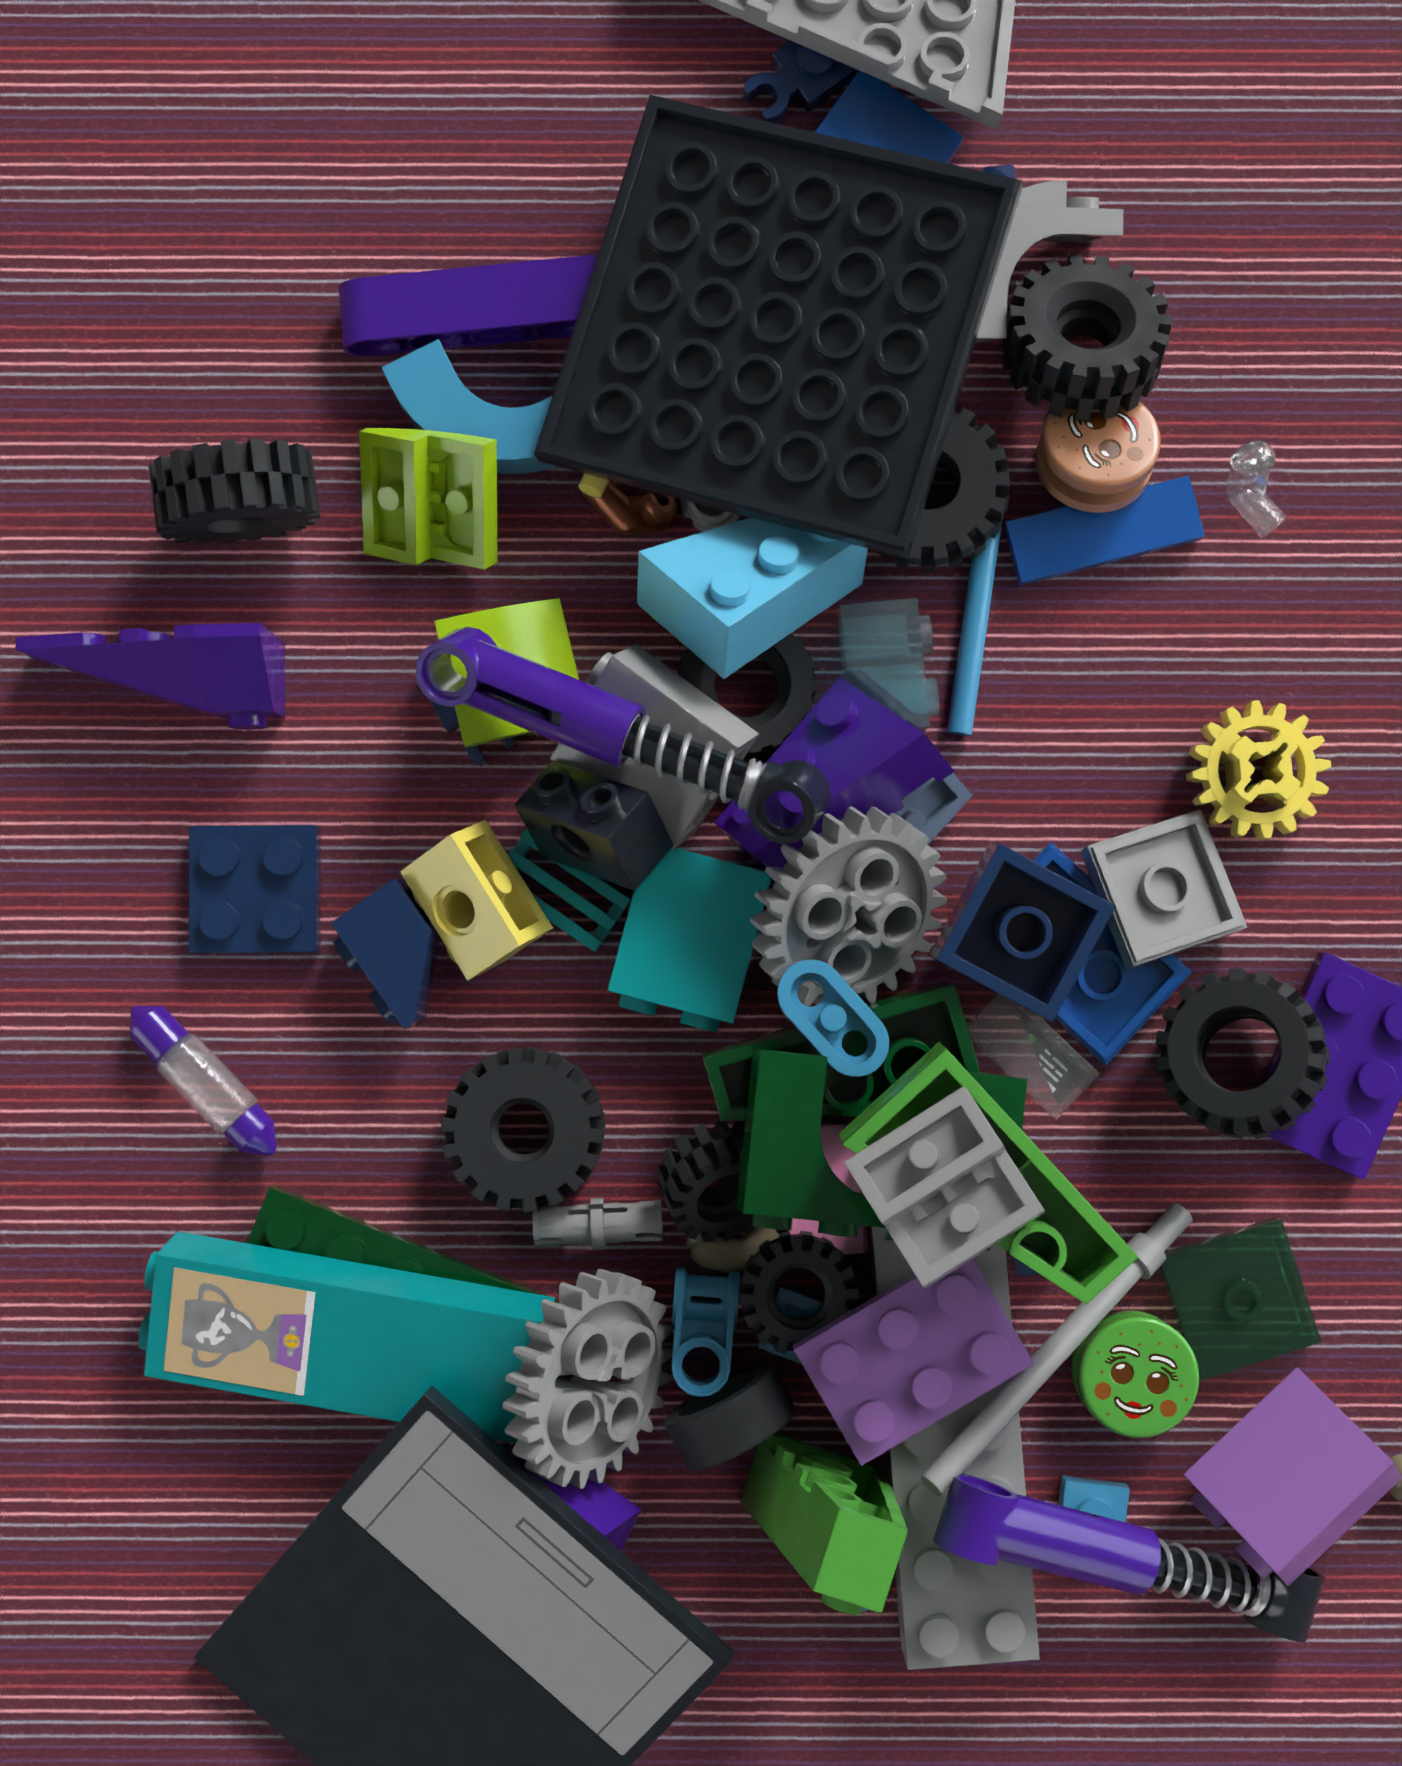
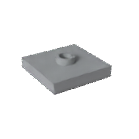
M1201 809L1089 845L1080 851L1097 896L1116 905L1108 920V924L1126 970L1247 928Z

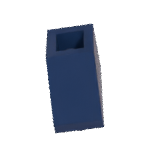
M392 879L331 922V925L340 936L333 943L341 958L354 972L362 968L376 988L370 993V998L379 1013L389 1024L392 1025L398 1021L403 1029L416 1026L426 1018L440 936L424 910L414 900L412 891L405 879Z

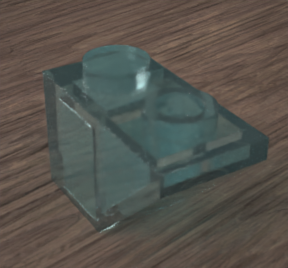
M917 598L840 605L837 613V625L843 678L924 733L930 726L929 716L939 715V696L936 678H925L923 653H932L933 650L930 616L919 615Z

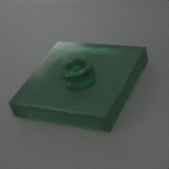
M1273 1217L1164 1252L1166 1260L1159 1268L1180 1333L1188 1342L1195 1355L1199 1370V1381L1322 1342L1281 1218Z

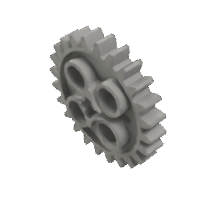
M871 806L866 816L854 807H848L843 823L829 813L824 814L822 833L817 835L810 830L802 838L804 845L799 850L784 844L781 847V851L788 862L783 868H766L765 872L775 883L772 889L755 892L754 897L767 906V910L750 917V923L762 932L751 943L752 947L764 956L759 963L760 968L773 978L772 982L777 987L785 971L795 963L803 960H819L833 967L856 994L861 995L872 1004L876 1001L877 985L883 983L894 991L897 989L895 972L900 968L910 973H914L917 970L910 957L915 950L921 952H929L931 950L930 944L922 937L926 930H935L942 926V923L931 915V910L947 903V898L934 889L944 882L947 876L934 866L941 857L939 852L927 845L928 836L913 827L912 824L893 812L888 816L876 807ZM805 982L798 988V999L803 1005L809 1007L813 1002L818 1005L822 1001L823 992L818 984Z
M598 1269L595 1276L581 1272L578 1275L576 1286L565 1282L559 1285V1303L543 1299L541 1307L544 1320L541 1324L527 1321L525 1327L532 1339L528 1346L514 1347L513 1353L522 1361L520 1370L507 1374L505 1381L517 1386L516 1394L509 1397L503 1403V1409L517 1414L505 1428V1432L518 1439L512 1452L514 1455L526 1460L524 1468L562 1487L571 1484L582 1489L587 1479L600 1484L604 1480L606 1467L617 1472L622 1469L623 1450L637 1454L639 1446L636 1435L639 1430L652 1432L653 1425L648 1414L651 1408H662L665 1403L656 1394L658 1386L670 1382L672 1377L668 1373L661 1371L662 1364L673 1355V1349L662 1345V1342L671 1333L672 1325L660 1321L666 1306L653 1301L656 1291L641 1285V1280L618 1272L612 1273L604 1269ZM560 1375H574L571 1381L559 1377ZM611 1376L623 1379L621 1381H608L611 1379Z

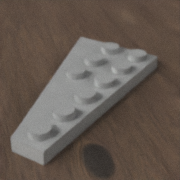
M698 0L979 123L999 130L1004 107L1015 0Z

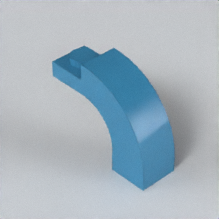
M439 339L381 367L402 409L416 429L497 439L498 474H526L556 467L539 462L534 455L552 396L536 404L518 408L500 407L481 400L472 394L460 381Z

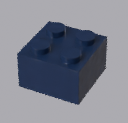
M989 843L929 957L1038 1016L1053 1022L1116 905L1001 843Z

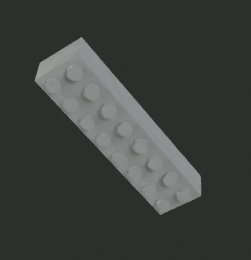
M867 1226L872 1295L875 1297L914 1274L895 1241L884 1239L885 1228ZM995 1244L990 1248V1251H984L973 1259L1012 1324L1006 1250ZM1010 1379L885 1452L887 1476L908 1529L895 1570L900 1642L908 1670L1040 1660L1032 1568L1001 1560L998 1561L997 1565L982 1564L957 1556L935 1544L933 1538L949 1488L941 1496H937L921 1480V1476ZM1018 1411L962 1474L985 1479L1007 1488L1015 1494L1026 1496Z

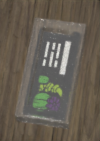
M998 993L967 1024L971 1041L1008 1076L1027 1078L1026 1093L1055 1120L1100 1074L1040 1016Z

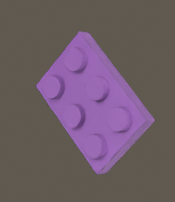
M974 1259L969 1260L927 1288H924L916 1275L912 1274L793 1344L794 1351L861 1466L1034 1365Z

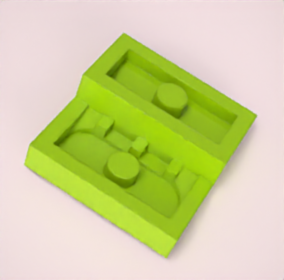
M365 428L359 431L364 554L412 565H418L432 558L483 570L498 563L497 439L418 429Z
M560 598L493 608L434 621L438 639L459 628H477L488 634L498 647L579 679ZM451 654L452 667L457 674L467 678L465 665L459 658ZM463 703L455 705L465 748L524 734L528 736L536 734Z

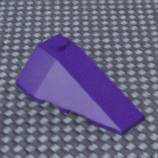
M261 623L175 625L174 639H171L169 634L149 632L141 628L121 629V633L118 634V643L107 644L106 636L84 632L16 637V650L35 660L221 719H228V727L232 729L267 728V718H285V643Z

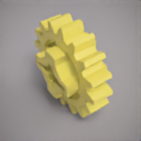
M1251 701L1245 704L1243 718L1232 706L1220 713L1224 728L1212 722L1201 728L1200 731L1204 738L1209 741V744L1195 745L1189 750L1188 754L1201 761V768L1186 774V780L1202 783L1204 789L1192 801L1195 806L1204 805L1209 802L1214 806L1215 809L1208 821L1212 826L1230 819L1232 821V837L1239 838L1245 836L1250 826H1253L1257 840L1269 839L1272 837L1273 823L1282 834L1291 833L1297 830L1293 814L1307 819L1317 813L1313 804L1308 800L1309 796H1322L1328 793L1329 787L1316 780V773L1331 768V761L1315 759L1313 752L1325 740L1322 735L1313 736L1308 739L1303 735L1302 731L1309 720L1305 715L1291 722L1285 721V704L1278 703L1272 706L1266 715H1263L1260 701ZM1258 729L1273 734L1263 742L1254 743L1246 735L1240 737L1237 733L1244 730ZM1271 754L1265 761L1266 766L1262 770V775L1266 780L1245 788L1252 780L1250 776L1255 769L1250 762ZM1292 754L1297 763V779L1293 776ZM1219 762L1225 766L1226 786L1224 788L1219 779ZM1255 798H1263L1270 805L1276 804L1279 807L1267 813L1252 812L1244 809Z

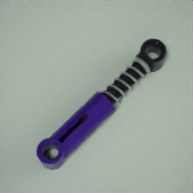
M464 627L452 631L424 649L416 662L415 675L418 685L426 697L436 704L451 707L463 703L616 767H622L630 757L634 759L638 768H643L647 765L654 767L659 777L671 774L677 777L681 786L691 782L698 785L701 794L713 791L720 794L723 803L735 800V805H738L740 810L745 808L746 813L748 812L747 815L751 818L752 824L757 831L771 842L788 844L799 841L810 832L829 805L831 791L828 780L822 771L811 763L793 760L784 762L781 765L772 761L762 765L761 760L756 762L755 758L751 759L749 763L734 757V750H730L728 754L713 749L712 741L707 742L705 746L691 740V732L683 737L671 732L670 724H666L664 728L649 723L650 719L648 715L645 716V707L643 705L498 647L493 639L480 629ZM451 654L459 658L465 665L467 678L460 676L454 670L451 663ZM778 791H788L796 795L802 803L803 812L797 813L785 808L779 800Z
M967 1474L954 1476L933 1538L935 1544L957 1556L982 1564L997 1565L998 1561L1001 1560L1137 1595L1147 1592L1151 1586L1159 1594L1168 1588L1179 1599L1187 1593L1191 1595V1598L1196 1603H1201L1208 1598L1215 1608H1220L1225 1603H1228L1232 1612H1241V1614H1244L1243 1618L1255 1627L1296 1642H1306L1325 1582V1576L1309 1567L1289 1586L1274 1571L1263 1579L1249 1563L1244 1564L1237 1558L1230 1557L1224 1559L1218 1553L1205 1554L1199 1548L1186 1549L1182 1544L1175 1542L1166 1544L1162 1539L1158 1538L1152 1529L1015 1494L998 1484Z

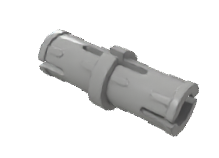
M591 1198L590 1204L539 1207L537 1211H533L535 1248L558 1245L592 1244L593 1250L606 1249V1244L631 1241L663 1242L661 1200L639 1201L636 1203H604V1198Z

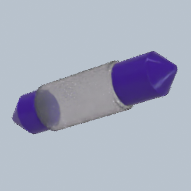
M134 1006L130 1013L129 1037L157 1065L156 1070L219 1135H225L240 1152L265 1156L274 1155L277 1148L274 1120L258 1105V1099L195 1034H190L164 1006Z

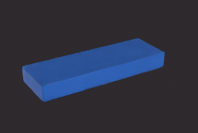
M1189 475L1146 486L1145 490L1135 501L1115 511L1092 513L1066 506L1007 521L1003 526L1019 586L1200 541L1205 537Z

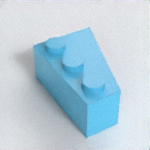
M748 518L639 551L637 605L725 679L862 585L868 548L759 519Z

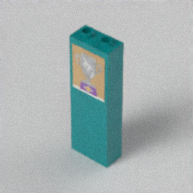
M177 1231L159 1252L154 1251L151 1254L146 1267L144 1285L146 1290L152 1291L151 1310L146 1313L140 1328L139 1349L146 1351L144 1376L397 1422L406 1415L432 1385L490 1437L516 1443L518 1439L506 1434L505 1428L517 1414L503 1409V1403L509 1397L516 1394L517 1386L505 1381L507 1374L520 1370L522 1361L513 1353L514 1347L528 1346L532 1339L525 1327L527 1321L541 1324L544 1320L541 1302L543 1299L555 1302V1297Z

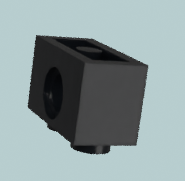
M555 760L547 766L514 804L543 857L634 891L639 888L674 846L647 791Z

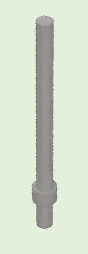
M1173 1203L1145 1234L1136 1233L1127 1245L1139 1258L1087 1305L1082 1302L1031 1357L1034 1365L1013 1376L921 1476V1480L931 1492L941 1496L951 1486L954 1476H960L1134 1284L1140 1278L1149 1279L1166 1260L1164 1253L1166 1249L1193 1221L1191 1214L1183 1206Z

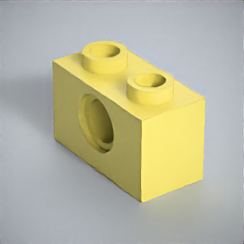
M486 820L450 834L400 871L412 891L414 900L428 916L444 942L450 958L459 966L467 981L503 963L553 929Z

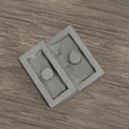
M965 1085L844 1162L924 1288H927L1045 1213L1044 1208Z

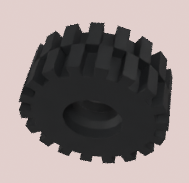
M1068 255L1065 267H1061L1055 258L1043 263L1041 275L1032 269L1024 276L1022 287L1017 285L1012 296L1007 320V338L1003 339L1001 349H1004L1002 355L1004 370L1011 369L1009 382L1015 390L1024 386L1028 387L1025 397L1028 402L1037 406L1044 399L1050 402L1048 411L1050 414L1062 417L1064 408L1076 410L1075 420L1089 421L1092 410H1099L1104 420L1116 417L1119 404L1128 412L1138 406L1141 395L1147 398L1154 387L1170 338L1172 316L1171 314H1165L1168 302L1163 294L1152 297L1155 283L1147 276L1138 282L1132 278L1135 270L1134 267L1122 263L1120 268L1115 270L1107 267L1109 262L1107 257L1096 255L1094 264L1091 265L1083 264L1082 255ZM1084 335L1096 339L1105 347L1097 349L1082 348L1070 343L1064 337Z
M964 407L960 415L953 413L938 464L944 466L953 476L955 486L951 498L939 508L923 510L909 559L874 550L884 559L887 555L894 558L896 566L909 570L912 564L921 566L922 572H936L937 565L949 564L950 570L962 566V558L972 553L974 558H976L986 549L985 542L991 536L995 539L1002 527V518L1004 514H1007L1009 504L1007 457L1003 446L998 447L995 442V432L986 423L983 427L979 426L976 423V414Z
M249 439L247 443L225 440L221 441V445L214 446L203 443L193 445V450L177 449L169 452L170 456H159L148 467L157 534H161V537L166 540L174 538L175 542L181 543L195 540V544H209L212 541H221V544L235 543V540L243 539L254 541L261 540V537L284 536L287 535L286 531L298 532L306 529L305 525H314L318 522L317 519H320L312 452L310 449H305L304 445L298 443L288 446V441L275 440L271 443H264V439Z
M530 1047L502 1051L481 1060L473 1068L468 1069L460 1078L461 1081L457 1087L450 1092L445 1103L448 1104L446 1115L441 1120V1132H445L446 1144L442 1145L445 1159H451L455 1168L452 1173L458 1182L462 1183L464 1181L473 1190L470 1194L481 1202L487 1199L496 1203L495 1208L509 1211L511 1208L523 1209V1212L537 1211L539 1207L546 1205L551 1207L562 1202L572 1192H576L596 1166L605 1141L604 1129L606 1121L605 1112L602 1111L600 1104L601 1097L596 1087H593L586 1078L587 1074L578 1065L574 1066L565 1059L566 1057L555 1052L540 1050V1048ZM526 1103L534 1105L545 1114L548 1120L549 1135L547 1141L536 1152L530 1154L515 1153L508 1149L501 1140L499 1134L500 1119L508 1108L516 1104Z

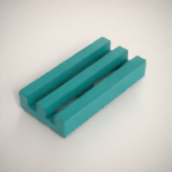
M526 828L516 846L508 853L509 858L516 868L522 870L599 924L593 934H591L532 893L550 922L596 952L632 900L599 877L553 861L614 903L607 914L525 858L531 847L539 851Z

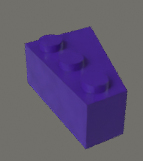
M841 677L835 681L766 762L768 764L772 761L781 765L784 762L793 760L805 761L819 768L825 775L829 783L831 795L828 807L811 829L817 835L822 833L824 814L829 813L843 823L848 807H854L866 816V813L872 806L889 816L892 812L896 813L904 808L901 799L934 777L939 783L955 772L925 733ZM778 791L779 800L785 808L797 813L803 812L802 803L796 795L788 791ZM733 800L714 823L750 859L766 870L767 867L783 868L788 862L781 851V847L784 844L771 842L762 836L752 824V820L748 817V812L746 813L745 808L740 810L739 806L735 805V800ZM800 839L797 842L786 845L799 850L804 844L803 840Z

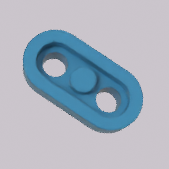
M803 960L795 963L785 971L777 990L779 1006L784 1015L821 1056L828 1057L827 1063L836 1072L850 1077L864 1076L878 1069L888 1054V1032L881 1020L839 973L829 964L819 960ZM814 982L821 987L823 998L818 1005L808 1007L799 1001L797 992L803 983ZM857 1031L865 1037L867 1047L862 1055L853 1057L843 1050L842 1039L847 1032Z

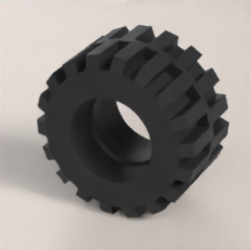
M1244 968L1229 969V975L1218 977L1215 972L1202 976L1204 984L1194 990L1188 984L1178 993L1183 999L1176 1008L1170 1005L1167 1007L1162 1016L1167 1021L1164 1032L1157 1031L1155 1045L1161 1049V1058H1156L1158 1073L1166 1081L1164 1087L1169 1096L1179 1104L1181 1110L1198 1123L1213 1132L1218 1131L1232 1138L1243 1139V1136H1254L1256 1139L1270 1137L1271 1131L1280 1128L1286 1131L1295 1126L1296 1122L1294 1120L1303 1112L1308 1115L1315 1107L1314 1098L1318 1091L1324 1092L1328 1080L1325 1075L1326 1064H1330V1051L1325 1041L1326 1034L1308 1002L1287 982L1284 981L1282 984L1276 981L1272 974L1259 970L1256 975L1247 974ZM1255 1019L1263 1021L1276 1032L1282 1047L1281 1059L1274 1074L1264 1084L1248 1091L1235 1092L1218 1085L1211 1078L1206 1066L1207 1049L1214 1035L1225 1025L1237 1020Z

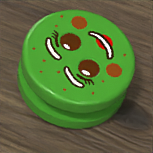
M1133 1310L1108 1314L1080 1343L1073 1354L1072 1380L1080 1401L1100 1424L1119 1435L1131 1438H1148L1163 1434L1179 1424L1195 1402L1199 1387V1370L1195 1355L1188 1342L1179 1332L1154 1315Z

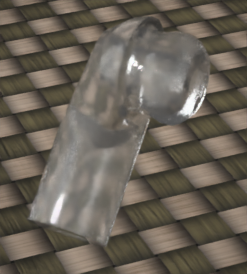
M1257 440L1240 446L1230 459L1226 496L1229 502L1263 539L1287 517L1266 494L1270 468L1275 465V452L1267 442Z

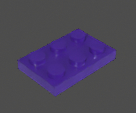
M1318 952L1300 992V996L1308 1002L1326 1034L1325 1041L1330 1051V1064H1326L1325 1071L1328 1080L1324 1092L1318 1091L1314 1098L1316 1105L1308 1115L1303 1112L1294 1120L1296 1122L1295 1126L1286 1131L1281 1128L1271 1131L1269 1138L1354 1177L1365 1180L1402 1097V987L1329 953ZM1280 1040L1259 1086L1264 1084L1274 1074L1279 1065L1282 1053Z

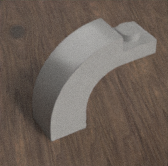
M1067 180L1049 181L1022 188L975 343L1007 338V294L1009 281L1015 265L1029 247L1036 242L1095 243L1123 236L1124 209L1099 208V198L1097 197L1066 198Z

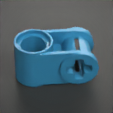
M676 1266L672 1325H675L672 1371L676 1383L687 1394L697 1397L710 1396L719 1391L728 1380L731 1367L733 1330H736L740 1271H730L727 1277L688 1274L686 1267ZM691 1296L714 1297L721 1300L691 1298ZM695 1347L711 1349L720 1360L717 1371L707 1379L693 1378L683 1368L682 1361L684 1356Z

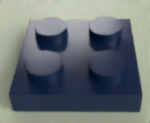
M317 825L189 826V953H321V827Z

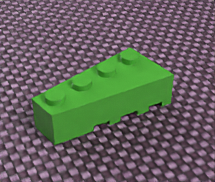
M938 1042L839 1133L842 1145L857 1154L965 1085L1045 1210L1044 1214L996 1244L1087 1305L1139 1258L1138 1255L956 1058Z
M775 1433L758 1445L740 1503L813 1591L822 1594L821 1601L825 1605L851 1615H860L863 1608L882 1614L908 1532L885 1469L869 1463L861 1466L857 1459Z

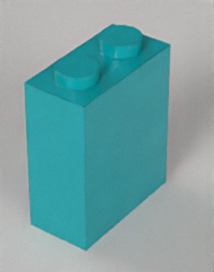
M678 848L670 849L633 893L608 991L621 994L618 1006L655 1016L658 1004L683 1010L680 1023L712 1032H717L720 1021L733 1024L753 950L751 942L756 938L758 928L750 923V917L763 912L764 904L755 898L754 895L756 891L769 889L771 878L767 873Z

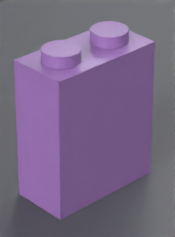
M1298 1367L1184 1473L1198 1490L1189 1499L1217 1530L1227 1521L1244 1539L1235 1548L1238 1553L1263 1579L1274 1571L1287 1586L1296 1580L1402 1479L1395 1463Z

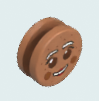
M1140 401L1137 407L1128 412L1119 404L1116 417L1104 420L1099 410H1092L1089 421L1075 420L1076 410L1064 408L1062 417L1047 413L1036 448L1035 465L1040 481L1054 498L1080 511L1104 513L1121 509L1141 495L1149 482L1159 455L1161 438L1155 418Z

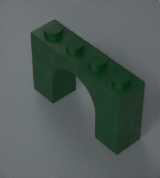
M753 1049L736 1208L742 1213L752 1214L751 1226L792 1230L793 1219L819 1221L818 1233L858 1237L859 1225L885 1228L884 1239L894 1241L865 1195L853 1191L841 1182L830 1168L823 1153L820 1127L828 1057ZM968 1072L1017 1126L1023 1130L1027 1078Z

